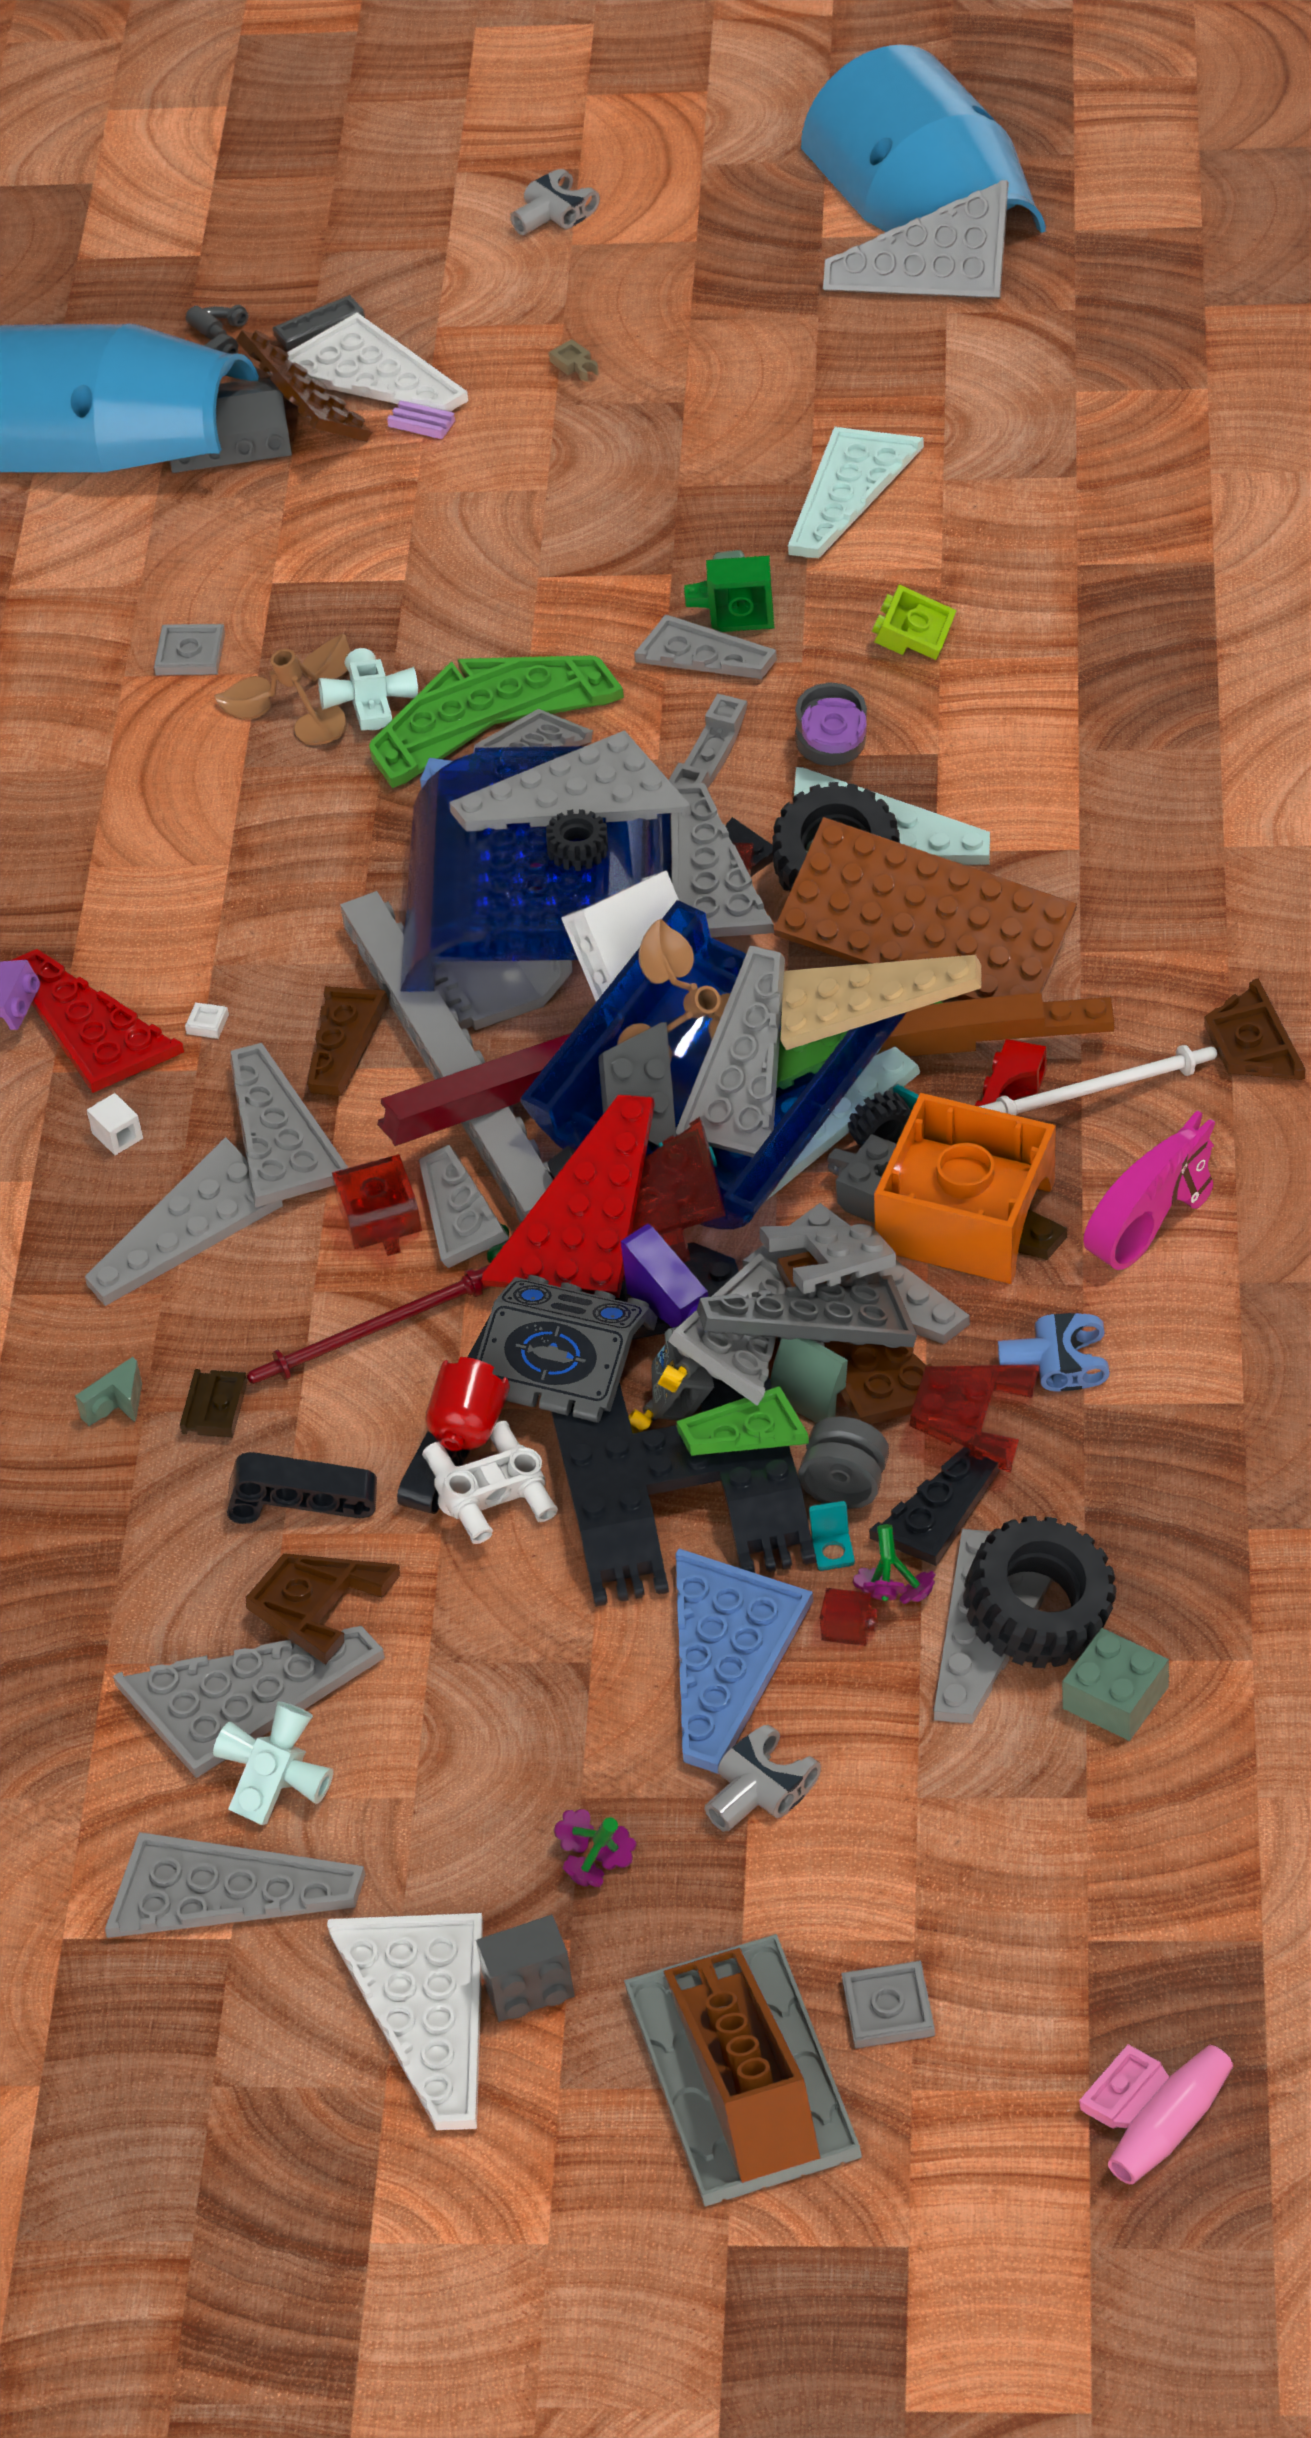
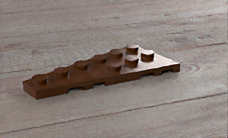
M241 330L236 341L250 357L260 362L258 366L262 371L272 374L270 380L290 402L299 406L297 411L302 416L311 419L309 424L313 429L365 442L368 441L373 431L364 425L365 419L355 412H349L345 408L346 403L334 395H329L326 392L327 387L323 383L307 376V369L288 360L289 354L279 347H273L269 343L271 339L267 335L257 330L254 333Z
M807 1251L778 1258L776 1269L786 1288L796 1287V1284L793 1282V1268L818 1265L819 1263ZM841 1341L824 1342L825 1348L848 1360L846 1387L840 1392L855 1419L868 1424H874L960 1401L961 1392L954 1385L948 1386L938 1377L939 1371L931 1364L925 1365L913 1353V1347L900 1346L898 1348H890L879 1344L855 1345L850 1342Z

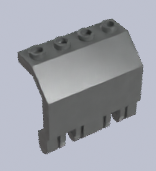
M271 376L259 378L257 381L243 380L219 384L216 401V424L222 449L221 452L170 460L172 473L292 455L283 394L270 380Z

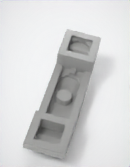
M717 693L705 715V728L685 763H678L669 779L672 785L704 783L706 788L710 786L724 765L737 738L748 706L746 700Z

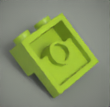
M899 584L894 595L887 594L880 611L886 614L885 616L879 614L871 632L877 634L874 642L901 655L904 654L908 647L936 660L941 652L957 610Z

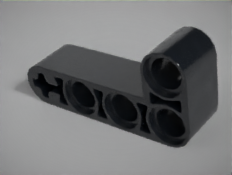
M256 1452L243 1453L236 1458L230 1477L227 1516L235 1523H253L260 1517L263 1504L352 1518H366L373 1515L376 1511L377 1477L373 1472L361 1468Z

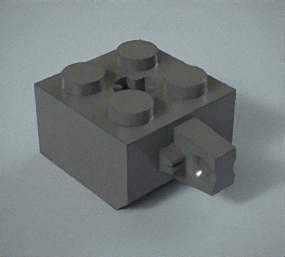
M871 1134L855 1154L834 1148L827 1159L828 1170L839 1176L836 1179L837 1203L845 1212L875 1224L874 1193L897 1144Z

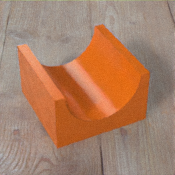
M920 1093L874 1193L875 1230L894 1250L896 1256L1012 1284L1016 1275L1021 1234L1036 1189L1051 1192L1055 1183L1056 1125Z

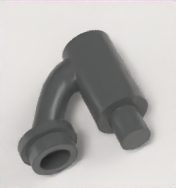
M195 305L187 311L185 319L188 324L212 340L219 334H227L223 329L222 322L216 318H225L230 325L241 327L246 324L249 316L242 305H235L232 308L220 306L201 308Z

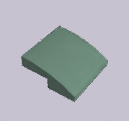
M782 1338L773 1364L770 1382L772 1388L781 1387L794 1411L817 1423L825 1418L835 1417L837 1394L846 1387L848 1360L811 1339L795 1338L787 1340Z

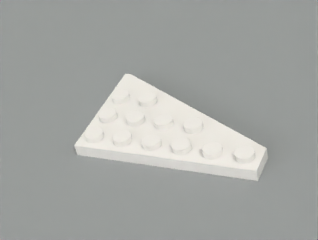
M359 313L353 314L287 352L289 354L288 360L303 366L308 370V377L320 381L327 389L395 404L402 400L449 412L468 401L466 390Z
M482 1913L328 1919L327 1926L330 1937L435 2129H477L482 1971L476 1940L483 1938Z

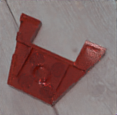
M926 1366L910 1415L909 1426L948 1445H951L954 1441L971 1449L970 1455L980 1460H983L986 1456L998 1462L999 1469L1011 1473L1018 1451L1019 1439L983 1432L994 1391L1033 1398L1040 1366Z

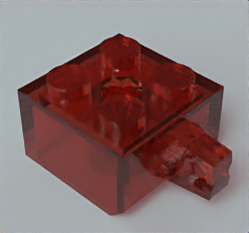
M399 1154L332 1172L337 1203L354 1250L382 1242L387 1256L401 1253L399 1237L422 1231L416 1198Z

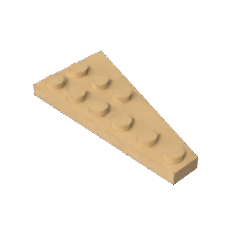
M976 955L784 971L781 1042L785 1049L789 1050L980 989L981 963Z

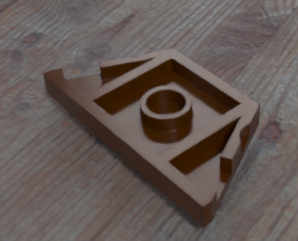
M1259 978L1252 980L1249 983V989L1242 995H1232L1225 1001L1223 1006L1215 1008L1204 1017V1027L1228 1074L1295 1080L1305 1079L1306 1069Z

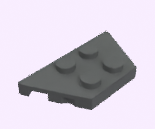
M661 1022L598 1056L603 1114L617 1095L653 1097L655 1106L648 1143L658 1148L659 1143L676 1138L667 1022ZM677 1146L671 1149L669 1154L675 1155L678 1153Z

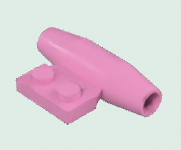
M1128 2044L1079 2100L1082 2112L1112 2129L1115 2127L1127 2128L1108 2161L1109 2169L1119 2180L1129 2185L1137 2182L1168 2157L1207 2112L1233 2068L1231 2059L1224 2051L1216 2046L1208 2045L1169 2077L1161 2062Z

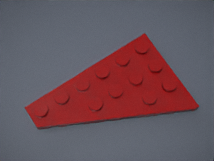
M617 1095L483 1272L481 1280L484 1286L506 1288L515 1277L528 1279L529 1275H534L548 1280L549 1285L561 1287L562 1283H569L582 1288L584 1293L594 1295L595 1290H599L620 1298L624 1276L621 1240L631 1235L655 1106L653 1097Z

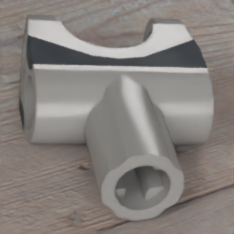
M564 169L555 170L528 185L524 192V200L527 204L510 214L511 223L522 236L550 220L564 229H569L596 211L600 202L599 193L589 187L569 191L573 184L572 175ZM565 177L563 184L559 186L560 179ZM592 196L590 203L585 207L586 201Z
M763 1725L742 1738L723 1756L718 1766V1773L730 1784L705 1805V1812L711 1822L722 1831H730L758 1805L775 1818H781L800 1803L815 1785L821 1772V1764L810 1756L787 1765H779L769 1761L771 1758L770 1754L774 1751L780 1740V1733L770 1725Z

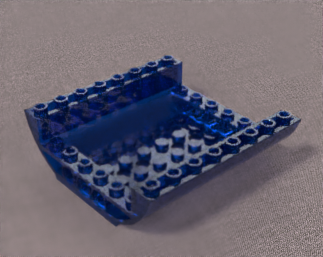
M585 746L475 748L474 753L458 758L442 767L428 779L419 791L413 805L401 992L435 991L436 962L578 960L561 919L562 917L591 906L641 882L643 878L666 870L672 882L671 813L657 814V819L646 820L638 818L633 821L606 822L605 817H603V823L607 825L608 837L606 858H601L602 862L599 865L592 862L593 868L586 869V866L583 865L581 866V871H575V866H571L570 870H566L563 867V863L558 867L554 864V860L551 861L549 859L546 840L547 826L530 827V822L507 824V829L487 828L481 831H466L451 814L449 802ZM577 838V839H571V840H569V841L577 842V841H583V840H586V839ZM534 863L543 864V865L540 866V867H531V866H530L531 864H534ZM531 887H541V888H542V889L536 890V891L529 890V888H531Z

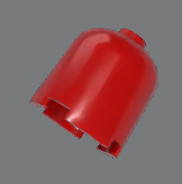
M460 1357L458 1363H449L448 1360H445L441 1364L426 1410L425 1420L429 1432L445 1448L452 1451L476 1449L486 1444L493 1433L508 1396L510 1384L506 1377L501 1380L493 1374L494 1367L492 1365L468 1357Z

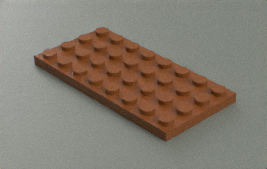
M823 817L775 925L774 935L859 965L976 955L981 963V988L954 997L960 1000L1041 993L1076 912L1077 903Z

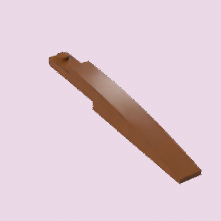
M1041 992L931 1004L855 1028L852 1057L843 1061L869 1059L893 1047L898 1048L906 1056L972 1052L976 1051V1042L1114 1032L1111 997L1043 1002Z

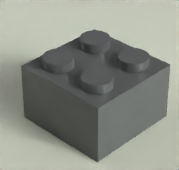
M552 1914L476 1940L484 1986L498 2022L507 2019H517L523 2017L528 2012L545 2006H556L563 2003L566 1999L575 1997L568 1952Z

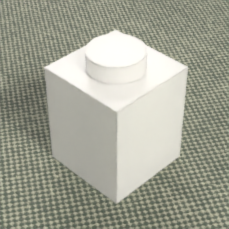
M116 1093L87 1109L92 1134L114 1155L143 1139L138 1115Z

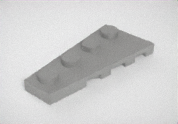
M666 614L634 653L636 663L762 679L777 660V653L774 649Z
M450 1145L419 1159L441 1261L447 1268L509 1239L504 1228Z

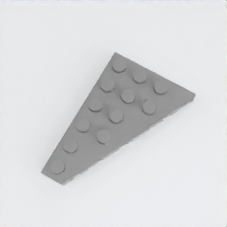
M1001 180L999 183L981 191L978 190L968 197L958 199L938 208L937 211L926 216L916 218L906 225L898 226L878 235L877 238L859 246L856 245L846 252L825 259L823 290L1001 299L1008 180Z
M625 730L449 802L451 814L466 831H481L487 828L507 829V824L530 822V827L550 826L549 821L552 818L557 820V814L562 812L564 816H567V810H573L574 814H579V809L585 810V815L592 811L596 813V818L599 816L605 817L606 822L633 821L638 818L646 820L657 819V814L681 812L682 817L691 815L690 804Z

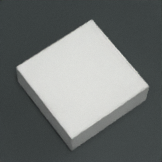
M195 1002L185 1025L186 1034L219 1039L229 1016L228 1008Z

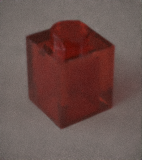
M826 1588L820 1614L821 1641L867 1646L869 1632H875L878 1623V1609L872 1608L871 1593Z

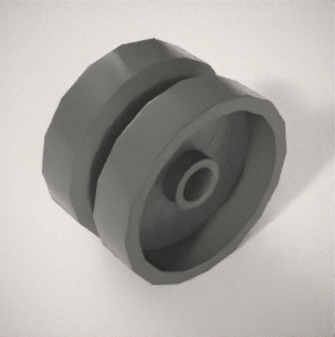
M832 682L817 684L805 690L797 700L795 708V742L798 751L806 759L819 765L835 766L846 764L857 758L864 750L866 735L856 748L847 752L830 754L818 751L808 745L802 735V717L805 710L810 705L811 708L817 705L819 700L841 698L855 703L856 708L865 713L867 720L865 700L857 690L845 684Z
M838 1416L825 1418L815 1423L810 1432L809 1444H806V1453L802 1458L798 1471L799 1481L804 1490L817 1501L824 1504L845 1501L847 1509L862 1508L872 1503L878 1494L882 1481L881 1474L886 1467L889 1456V1444L883 1434L870 1424L855 1418Z

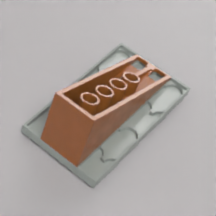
M777 1934L624 1980L632 2010L705 2207L722 2202L723 2199L728 2200L760 2190L764 2186L767 2188L799 2178L803 2174L809 2175L841 2165V2162L847 2163L862 2158L860 2145Z

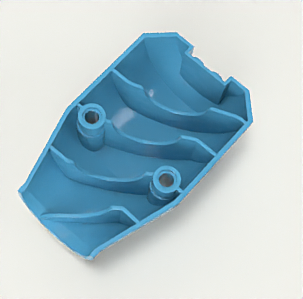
M891 45L871 50L853 59L837 71L814 99L804 122L801 149L860 216L882 231L887 232L898 226L906 225L916 218L926 216L937 211L938 208L958 199L968 197L970 194L997 184L1001 180H1008L1009 182L1007 210L1015 205L1028 208L1037 230L1040 233L1046 231L1043 216L1035 206L1011 138L950 71L928 51L910 45Z
M138 324L0 325V472L104 473L208 453H220L222 449L217 433L216 401L221 378L228 376L247 381H257L259 375L250 359L243 354H229Z

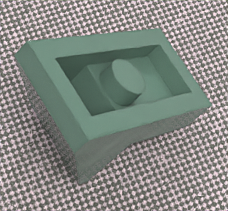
M131 1357L75 1395L80 1418L88 1426H91L101 1418H105L117 1407L134 1422L136 1421L142 1380L137 1360L134 1357Z

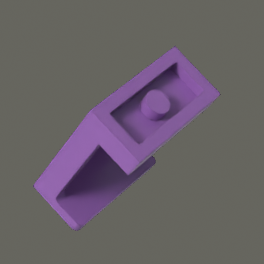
M27 960L0 961V1017L6 1021L10 1030L19 1029L40 987L38 976L34 973Z

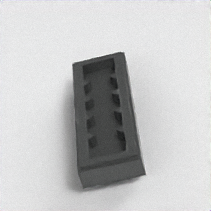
M348 295L272 327L273 334L288 351L355 313H359L365 318L364 310L351 295Z

